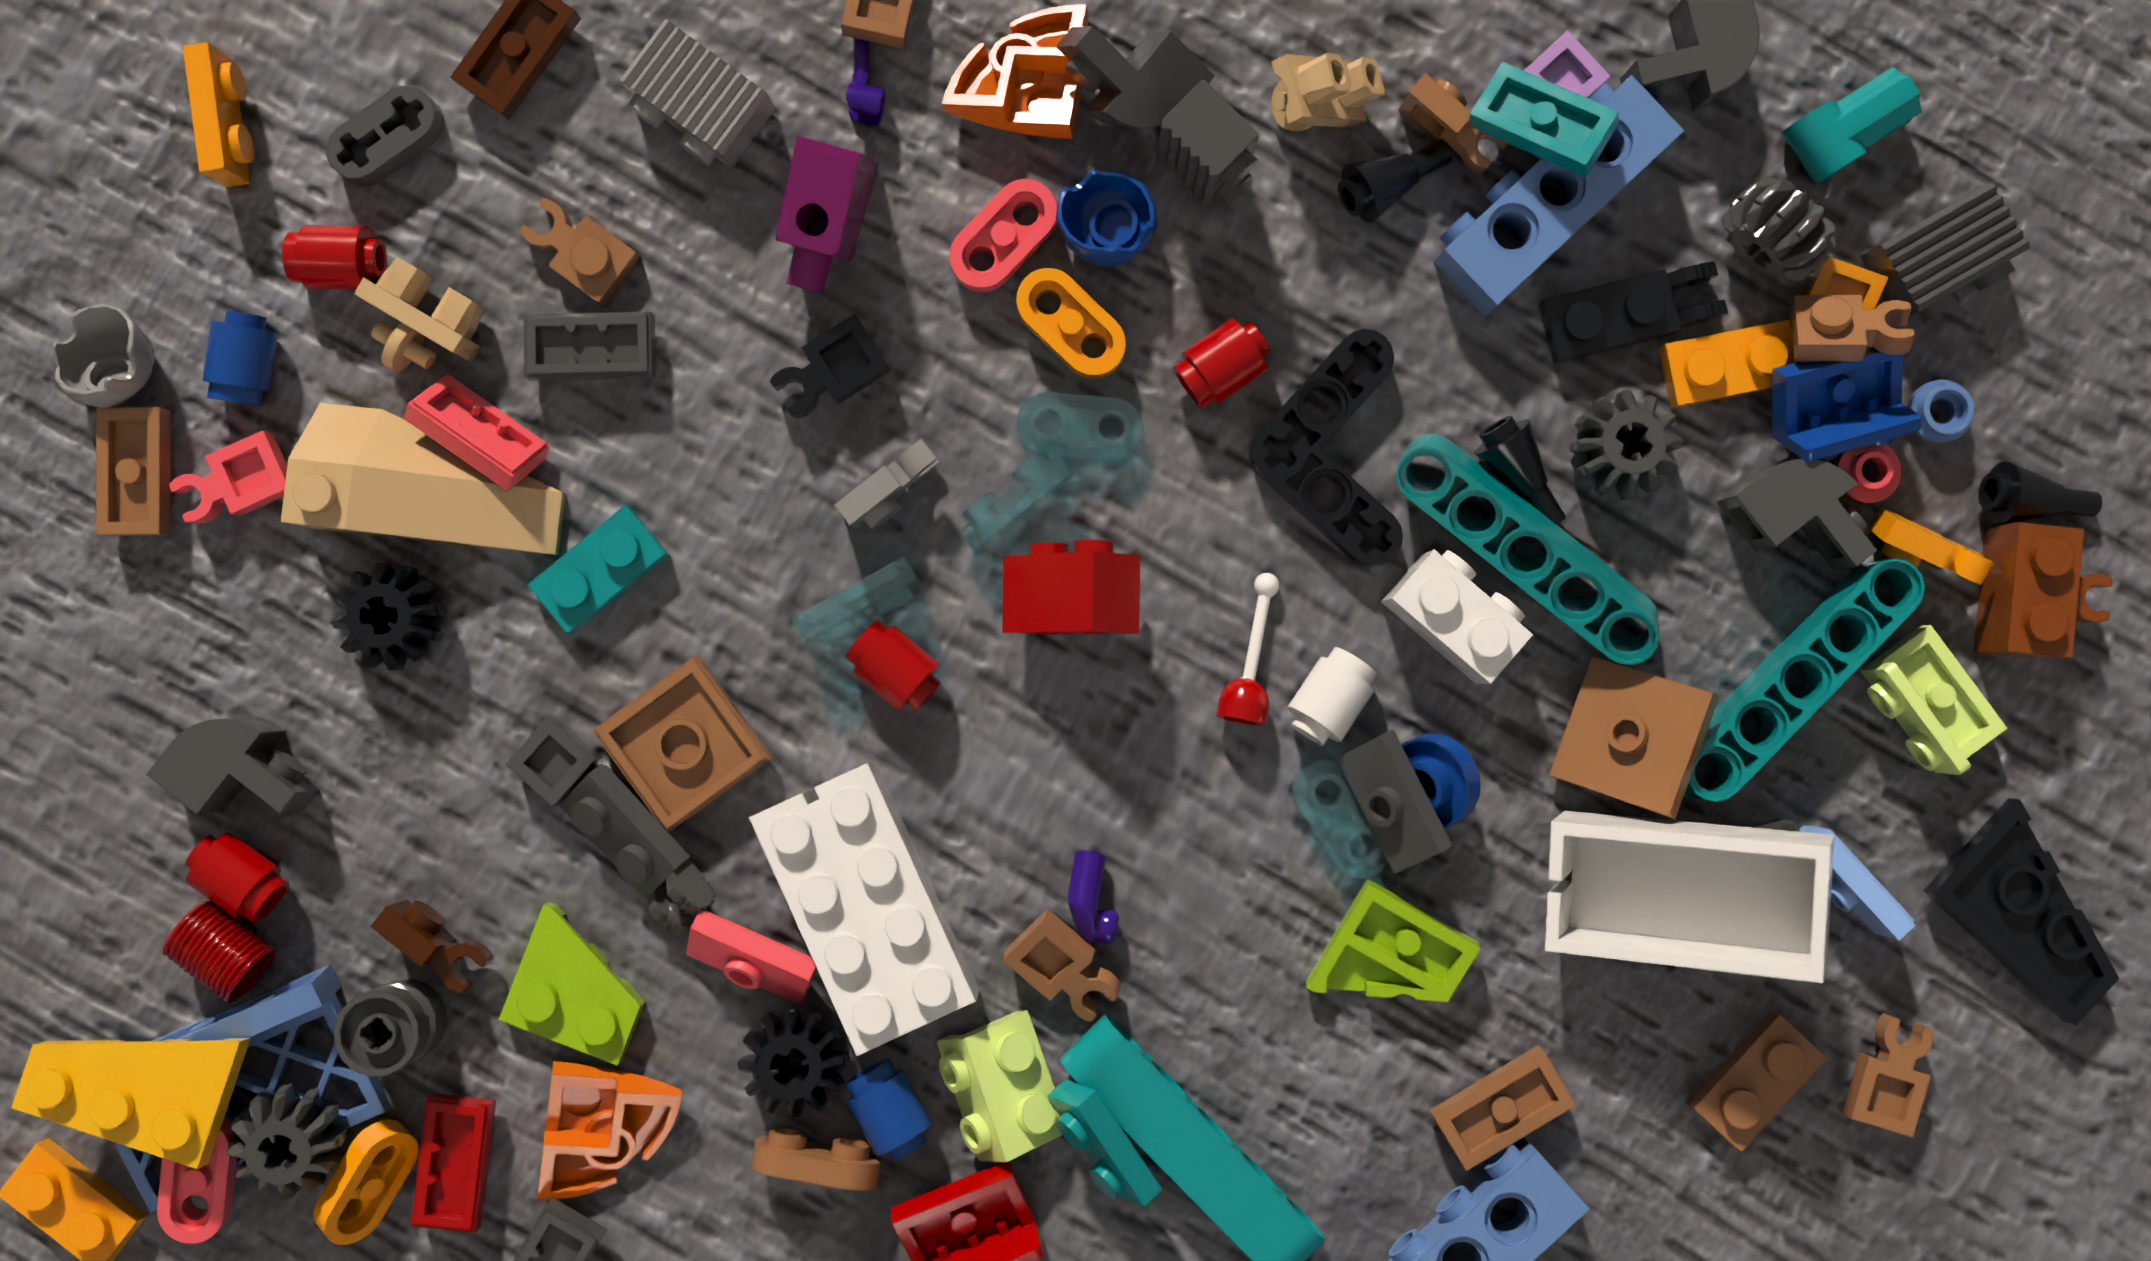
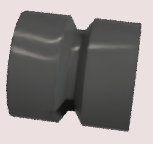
M412 978L391 981L350 1000L339 1012L334 1027L335 1047L342 1061L353 1071L369 1077L388 1076L432 1052L439 1044L447 1026L446 1007L440 995L427 983Z

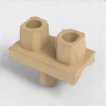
M1326 53L1320 57L1285 54L1271 61L1274 73L1282 79L1278 82L1272 94V114L1276 122L1287 130L1303 131L1313 125L1353 128L1367 121L1363 105L1385 94L1378 63L1375 58L1361 57L1351 62L1343 60L1339 54Z
M399 257L386 269L377 284L363 277L354 292V295L401 322L394 329L386 323L379 321L371 332L372 338L385 345L381 355V363L393 372L404 370L411 362L424 369L430 368L436 359V353L422 345L425 336L472 363L481 346L470 339L478 327L485 308L449 287L432 316H428L416 307L434 278Z

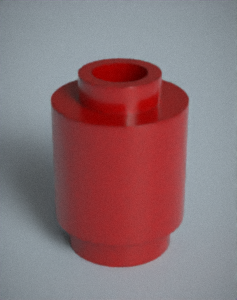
M305 225L299 232H288L282 246V262L289 281L292 283H302L309 290H356L363 277L376 284L378 277H381L386 271L387 253L383 241L376 239L373 231L368 226Z
M1231 318L1182 353L1184 360L1172 369L1188 396L1200 409H1203L1212 401L1216 405L1221 404L1265 373L1268 367L1264 357L1271 353V350L1263 335L1252 322L1249 321L1241 326L1234 318Z
M879 619L874 621L860 635L845 655V658L855 666L853 674L898 713L908 704L918 711L942 683L934 676L940 664L897 626L893 625L888 628Z
M231 832L224 833L218 838L213 835L205 837L195 846L185 862V866L190 869L186 883L236 920L245 917L253 924L261 922L280 903L289 888V882L280 876V867Z

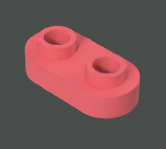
M1032 179L1015 180L1003 187L954 239L950 248V263L956 279L964 287L975 292H990L1001 287L1053 233L1057 224V204L1052 192L1041 182ZM1022 207H1031L1038 213V218L1033 224L1023 226L1014 219L1016 211ZM985 251L994 257V264L990 269L978 271L971 266V259L978 252Z
M224 1117L208 1165L194 1169L162 1158L157 1218L163 1231L178 1242L196 1244L210 1239L231 1214L237 1157L226 1153L228 1151V1144L237 1134L231 1129L232 1123L226 1117ZM197 1195L205 1199L208 1209L196 1207L192 1202L191 1196Z

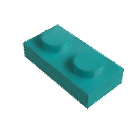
M1502 62L1470 112V125L1474 129L1586 178L1619 125V111Z
M624 505L527 585L567 634H574L662 563L670 554L631 506Z
M1065 1079L1047 1095L1060 1115L1056 1120L1057 1128L1073 1147L1080 1151L1084 1150L1094 1165L1089 1170L1091 1178L1109 1198L1116 1200L1120 1196L1145 1207L1163 1190L1096 1090Z

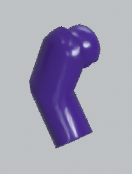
M1080 850L1076 851L1074 855L1067 896L1076 932L1090 945H1092L1093 941L1109 945L1116 939L1119 915L1114 910L1098 909L1106 856L1098 852Z

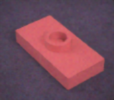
M446 374L407 403L403 418L507 492L546 460L550 448L547 442L449 374Z
M706 910L699 911L689 931L687 956L723 971L727 979L746 989H757L760 987L802 1006L811 988L816 971V965L812 957Z

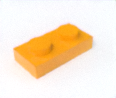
M209 42L183 45L199 172L224 187L251 184L248 163L254 160V146L247 127L242 123L240 101H243L246 97V86L241 69L237 63Z
M1790 320L1666 343L1658 348L1671 409L1772 390V369L1795 363Z
M50 1138L34 1145L0 1189L1 1199L81 1261H113L148 1216Z

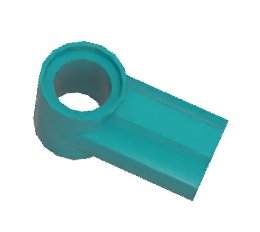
M1892 67L1838 102H1835L1834 99L1829 100L1781 133L1813 183L1817 185L1866 154L1867 150L1865 148L1879 139L1889 136L1922 113L1919 100L1921 93L1909 75H1904Z

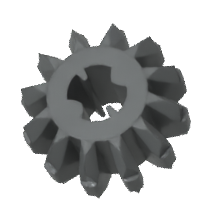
M1765 176L1756 184H1751L1730 204V209L1721 218L1725 229V239L1735 247L1736 256L1743 258L1749 264L1751 271L1757 270L1771 283L1778 281L1781 285L1793 287L1799 281L1806 279L1811 273L1814 274L1829 259L1828 255L1837 246L1833 235L1836 229L1833 222L1824 217V207L1815 204L1809 198L1808 191L1801 192L1797 190L1792 182L1786 179L1779 181L1776 178Z
M1623 390L1616 395L1614 404L1602 396L1592 402L1594 416L1582 415L1577 418L1575 422L1576 428L1588 438L1570 443L1569 450L1574 454H1587L1589 462L1580 465L1576 472L1580 478L1595 472L1599 474L1595 483L1596 493L1604 495L1616 484L1620 499L1629 500L1636 496L1638 486L1647 494L1659 490L1661 485L1658 474L1671 475L1676 472L1678 465L1665 452L1682 448L1684 440L1678 436H1666L1664 428L1673 425L1677 415L1670 412L1656 418L1654 413L1657 408V397L1649 395L1643 398L1637 405L1632 391ZM1628 433L1631 436L1628 446L1636 453L1624 458L1621 455L1624 444L1616 439V437Z
M292 1082L288 1085H282L275 1093V1096L268 1091L260 1092L250 1101L249 1109L241 1111L234 1119L231 1129L237 1135L228 1144L226 1154L244 1159L236 1170V1179L248 1177L252 1174L259 1179L257 1183V1196L267 1193L272 1185L277 1186L284 1201L294 1197L301 1187L311 1193L322 1185L326 1179V1173L334 1172L343 1158V1153L338 1147L346 1140L348 1128L331 1124L339 1114V1104L330 1105L323 1109L316 1104L319 1099V1088L310 1089L302 1099L299 1098ZM286 1137L292 1140L290 1145L284 1142Z

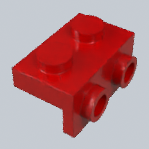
M1010 1161L999 1163L890 1207L892 1225L911 1261H1038L1044 1256L1036 1214Z

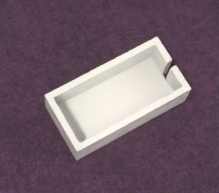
M875 760L814 787L819 800H817L811 789L749 817L856 1056L976 1002L980 991Z
M1563 811L1551 821L1548 880L1559 882L1548 892L1545 951L1823 983L1827 968L1835 835ZM1572 871V881L1563 880Z

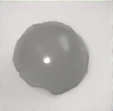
M101 303L78 309L71 315L74 329L72 336L65 342H54L52 345L55 365L57 367L55 370V381L62 391L76 403L105 409L118 406L133 397L147 383L155 363L152 343L135 320L121 307Z

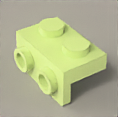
M1931 625L1919 626L1860 670L1871 685L1867 689V693L1873 704L1886 717L1890 719L1895 718L1909 736V739L1905 741L1908 751L1922 767L1929 771L1934 770L1935 773L1961 775L1971 768V764L1967 760L1968 757L2008 729Z
M1028 1010L1015 1011L966 1034L951 1035L937 1041L941 1054L939 1060L941 1077L947 1088L955 1094L963 1117L960 1121L962 1137L967 1147L976 1154L979 1161L1009 1162L1062 1136L1056 1126V1120L1060 1115L1047 1097L1055 1087Z

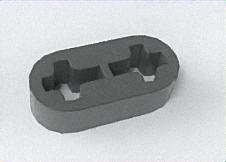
M399 86L388 91L340 125L329 137L326 145V157L330 166L349 182L359 186L374 185L432 146L442 133L444 116L440 107L421 89L413 86ZM407 106H412L415 110L420 111L417 117L421 125L413 131L403 125L405 118L402 110ZM356 142H360L368 148L365 153L369 162L363 167L358 166L352 161L354 154L351 147Z

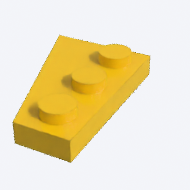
M251 1038L192 1041V1039H167L164 1041L125 1042V1040L44 1041L33 1044L11 1108L194 1169H199L210 1162Z

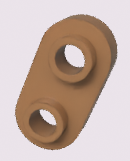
M790 1127L770 1128L769 1136L755 1139L751 1168L758 1173L845 1190L866 1191L875 1189L878 1186L882 1159L870 1153L871 1146L868 1142L853 1138H835L832 1145L807 1141V1132Z

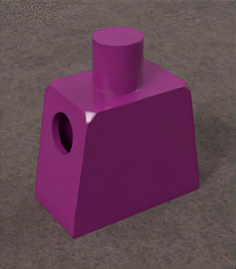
M797 136L776 231V241L795 246L786 284L823 294L832 256L851 261L879 164L861 153ZM826 212L828 226L821 235L817 236L814 232V221L819 214Z

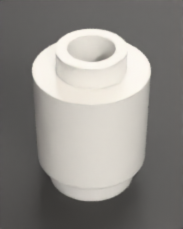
M1334 647L1328 658H1319L1288 705V710L1296 716L1291 726L1300 734L1321 746L1325 744L1328 738L1341 742L1374 693L1371 684L1377 677V673L1358 657L1341 648Z

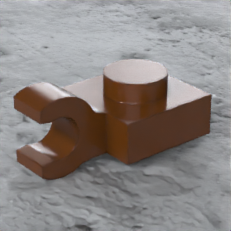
M409 900L388 905L370 926L420 967L424 965L431 967L440 976L444 985L456 993H463L473 985L459 970V962L463 956L471 958L481 967L490 964L494 959L492 952L479 942L454 943L456 938L443 928L446 924L445 919L435 909L421 901L411 903Z

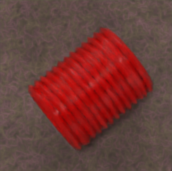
M208 900L192 909L175 926L164 942L162 953L164 956H168L169 960L173 961L191 977L193 976L196 981L199 980L201 985L204 984L205 988H209L210 992H214V995L218 996L220 1000L223 999V1002L226 1004L236 1001L255 985L274 960L276 949L271 947L268 942H264L263 938H259L258 934H254L253 930H249L248 926H244L243 922H239V920H236L212 901Z

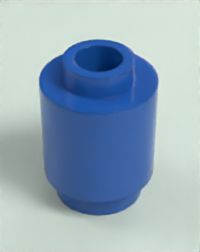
M226 310L225 322H210L202 381L209 382L207 398L261 406L263 391L270 392L278 332L265 330L266 317Z
M889 1058L866 1068L844 1084L851 1096L846 1103L876 1156L889 1152L895 1161L914 1152L927 1142L923 1131L932 1124V1121L903 1069L895 1070Z

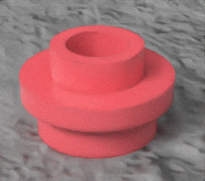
M1886 444L1866 445L1842 452L1835 466L1844 470L1858 483L1844 494L1847 498L1857 503L1870 504L1888 498L1897 489L1901 479V464L1898 456ZM1866 460L1874 462L1878 467L1879 474L1874 483L1866 480L1862 474V466Z

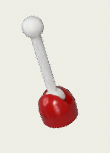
M1262 573L1255 579L1254 589L1258 594L1243 677L1233 680L1224 687L1218 701L1217 718L1252 726H1266L1269 711L1268 695L1264 688L1255 681L1270 599L1279 590V581L1271 573Z

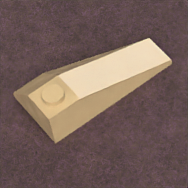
M319 403L288 457L281 523L310 529L559 555L566 493L529 476L524 477L507 492L401 417L383 409Z

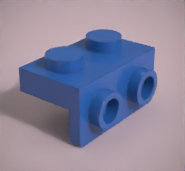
M1866 347L1863 361L1795 362L1772 369V438L1805 461H1829L1836 458L1839 453L1866 445L1888 444L1893 442L1898 436L1921 430L1922 416L1902 404L1903 354L1889 355L1876 350L1874 347Z

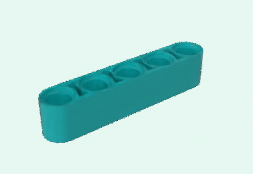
M1425 434L1418 436L1409 443L1396 469L1398 487L1406 498L1609 659L1619 664L1634 665L1644 662L1653 655L1658 647L1659 615L1655 604L1645 594L1449 439L1438 434ZM1422 455L1432 456L1443 465L1445 475L1435 481H1426L1418 477L1414 472L1412 460ZM1471 496H1482L1494 505L1496 513L1489 519L1474 520L1463 511L1461 502ZM1523 536L1534 537L1542 542L1546 552L1536 559H1523L1513 551L1511 543ZM1577 576L1590 580L1597 590L1587 598L1576 599L1567 595L1561 585L1567 579ZM1632 617L1642 621L1647 629L1638 637L1623 638L1615 633L1612 625L1621 618Z
M1895 558L1861 564L1851 570L1714 711L1684 795L1718 802L1728 800L1738 793L1916 610L1924 597L1925 591L1923 576L1917 567L1906 560ZM1879 574L1886 576L1892 587V595L1886 605L1881 603L1875 595L1874 585ZM1837 618L1845 624L1849 635L1847 644L1840 651L1834 647L1829 635L1830 627ZM1793 664L1800 667L1805 678L1802 691L1795 697L1789 693L1784 681L1786 671ZM1752 709L1760 718L1761 728L1756 739L1749 743L1742 736L1739 726L1744 713ZM1708 754L1716 763L1717 774L1711 785L1702 788L1696 781L1694 772L1699 759Z
M1104 1014L1059 1059L1066 1071L1078 1084L1098 1092L1120 1127L1252 1261H1305L1326 1240L1319 1228L1288 1195L1108 1014Z

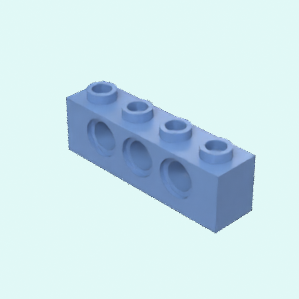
M1632 75L1615 91L1607 83H1604L1589 97L1593 101L1619 111V125L1607 143L1611 152V162L1596 160L1585 178L1533 155L1538 162L1525 175L1521 177L1515 169H1512L1485 195L1492 205L1475 220L1466 212L1439 238L1446 248L1433 263L1484 317L1685 131ZM1548 180L1559 184L1565 192V205L1555 206L1545 201L1540 193V182ZM1506 223L1514 227L1520 236V247L1518 249H1506L1500 246L1494 238L1493 225Z
M1523 1137L1515 1144H1511L1486 1159L1483 1165L1485 1172L1467 1188L1464 1185H1460L1446 1194L1436 1207L1438 1215L1420 1231L1416 1228L1411 1229L1397 1239L1389 1250L1388 1255L1390 1259L1388 1261H1442L1446 1249L1456 1242L1471 1244V1253L1466 1261H1534L1587 1213L1590 1208L1545 1158ZM1504 1198L1518 1199V1210L1511 1220L1505 1223L1491 1222V1211L1498 1201Z

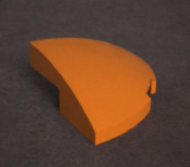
M1087 4L1043 9L1011 21L1010 28L1012 34L997 41L990 53H987L985 44L979 43L966 56L952 76L942 101L944 111L981 125L1005 131L1073 140L1082 85L1068 73L1065 66L1069 60L1056 46L1071 27L1088 26L1089 12Z
M553 1061L537 1200H550L552 1197L556 1200L596 1192L617 1183V1169L626 1165L641 1151L642 1160L648 1161L665 1141L674 1125L681 1104L682 1089L626 1071L594 1065Z

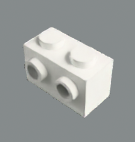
M1434 549L1421 554L1381 600V603L1475 684H1491L1533 635L1521 624V621L1525 618L1524 613L1502 594L1495 592L1490 598L1472 582L1473 578L1477 575L1476 572L1455 553L1446 550L1443 555H1440Z

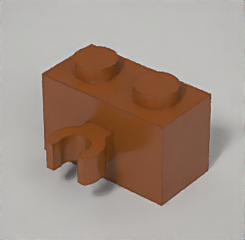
M2025 522L1985 528L1983 555L1985 558L1993 561L1994 564L1979 588L1974 653L2027 659L2073 658L2076 622L2096 623L2109 620L2110 612L2092 610L2085 600V595L2089 588L2112 587L2113 579L2104 574L2080 575L2084 529Z

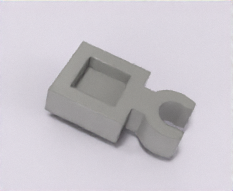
M920 439L906 449L889 466L886 467L884 465L834 506L854 529L858 530L864 524H867L871 530H874L900 510L901 505L896 499L906 492L905 489L933 470L939 464V461L924 441Z

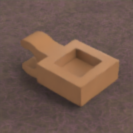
M1425 72L1409 90L1399 111L1435 142L1439 140L1445 141L1448 146L1452 147L1462 157L1468 169L1482 175L1491 162L1479 152L1478 141L1483 139L1491 140L1501 150H1504L1508 143L1472 128L1470 125L1471 111L1466 108L1467 101L1463 94L1451 83L1442 79L1436 82Z

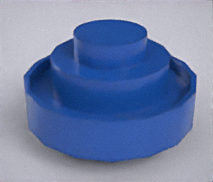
M1436 733L1421 735L1402 744L1443 828L1450 827L1466 818L1475 809L1480 796V775L1473 757L1464 746L1447 735Z

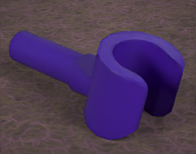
M853 38L854 73L852 75V82H850L846 92L849 116L856 122L879 126L885 107L886 90L868 86L870 79L869 41Z

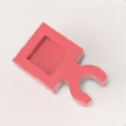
M262 430L206 455L205 458L211 469V474L207 476L184 474L178 476L169 484L171 492L179 494L189 493L196 488L201 494L199 506L192 511L184 513L182 517L184 522L205 524L211 522L220 514L225 503L230 514L242 516L284 497L287 463L274 434Z

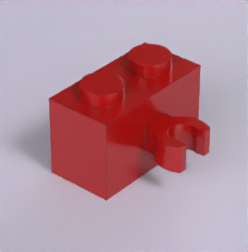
M1076 540L1074 552L1068 553V544L1030 543V555L1004 556L1002 633L1041 635L1139 634L1140 555L1114 553V541Z

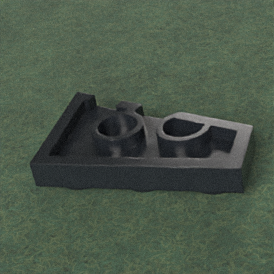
M2008 798L1923 891L2060 1019L2076 1026L2119 980V977L2082 910L2075 909L2056 874L2060 870L2050 852L2041 848L2028 824L2031 818L2020 799Z

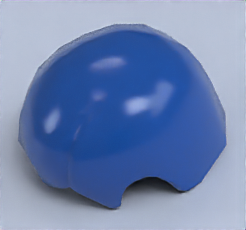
M1091 170L1080 183L1073 188L1065 186L1059 194L1056 213L1058 225L1069 249L1089 264L1110 267L1128 262L1141 253L1155 235V229L1157 228L1156 205L1146 185L1125 172L1101 173L1097 170Z

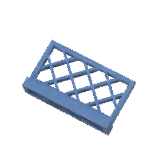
M331 964L152 1040L192 1039V1041L251 1038L248 1048L253 1045L279 1054V1059L270 1082L240 1071L235 1085L258 1094L268 1091L275 1096V1093L281 1087L280 1083L289 1059H293L324 1070L317 1087L319 1088V1099L316 1102L322 1109L334 1105L323 1101L333 1074L355 1081L366 1102L351 1109L339 1106V1114L331 1124L341 1127H352L386 1112L390 1107L389 1100L377 1076L369 1077L357 1073L347 1064L338 1060L340 1055L335 1047V1042L329 1057L295 1045L302 1025L321 1016H324L334 1036V1027L339 1012L343 1008L335 994L342 986ZM289 1031L285 1041L275 1038V1036ZM296 1091L299 1098L302 1099L305 1094ZM226 1112L225 1117L231 1123H233L234 1119L237 1117L236 1115L230 1114L228 1112ZM286 1137L284 1142L290 1145L292 1140ZM113 1142L149 1212L156 1211L160 1182L151 1166L155 1155ZM237 1157L236 1170L244 1159Z

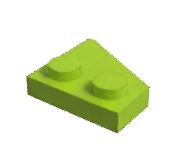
M1367 878L1305 980L1306 988L1314 993H1326L1327 989L1364 991L1368 997L1393 998L1394 996L1405 994L1414 997L1416 1000L1448 1002L1481 950V947L1475 939Z
M551 902L543 904L498 1020L618 1066L624 1060L646 1002L625 979L616 976L610 968L609 961L593 943L588 945L564 918L566 913L559 905Z

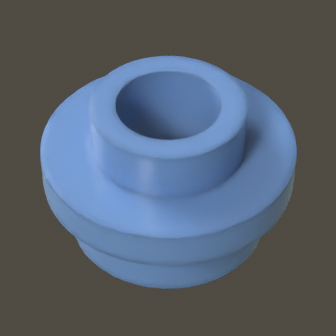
M1934 380L1920 386L1910 397L1907 406L1922 416L1921 430L1915 431V434L1921 439L1935 444L1951 442L1963 436L1972 424L1975 411L1971 395L1961 385L1950 380ZM1933 402L1940 403L1945 409L1946 416L1942 423L1935 422L1931 416L1930 406Z

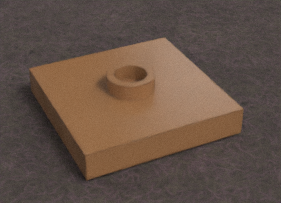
M699 655L690 658L592 730L647 808L668 833L674 831L773 758Z
M1592 656L1549 776L1675 819L1719 697L1712 692Z

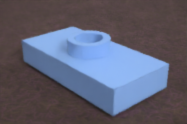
M1803 825L1800 828V832L1835 835L1831 829L1811 825ZM1835 835L1831 901L1844 912L1848 913L1852 909L1873 933L1900 941L1916 926L1913 923L1915 920Z

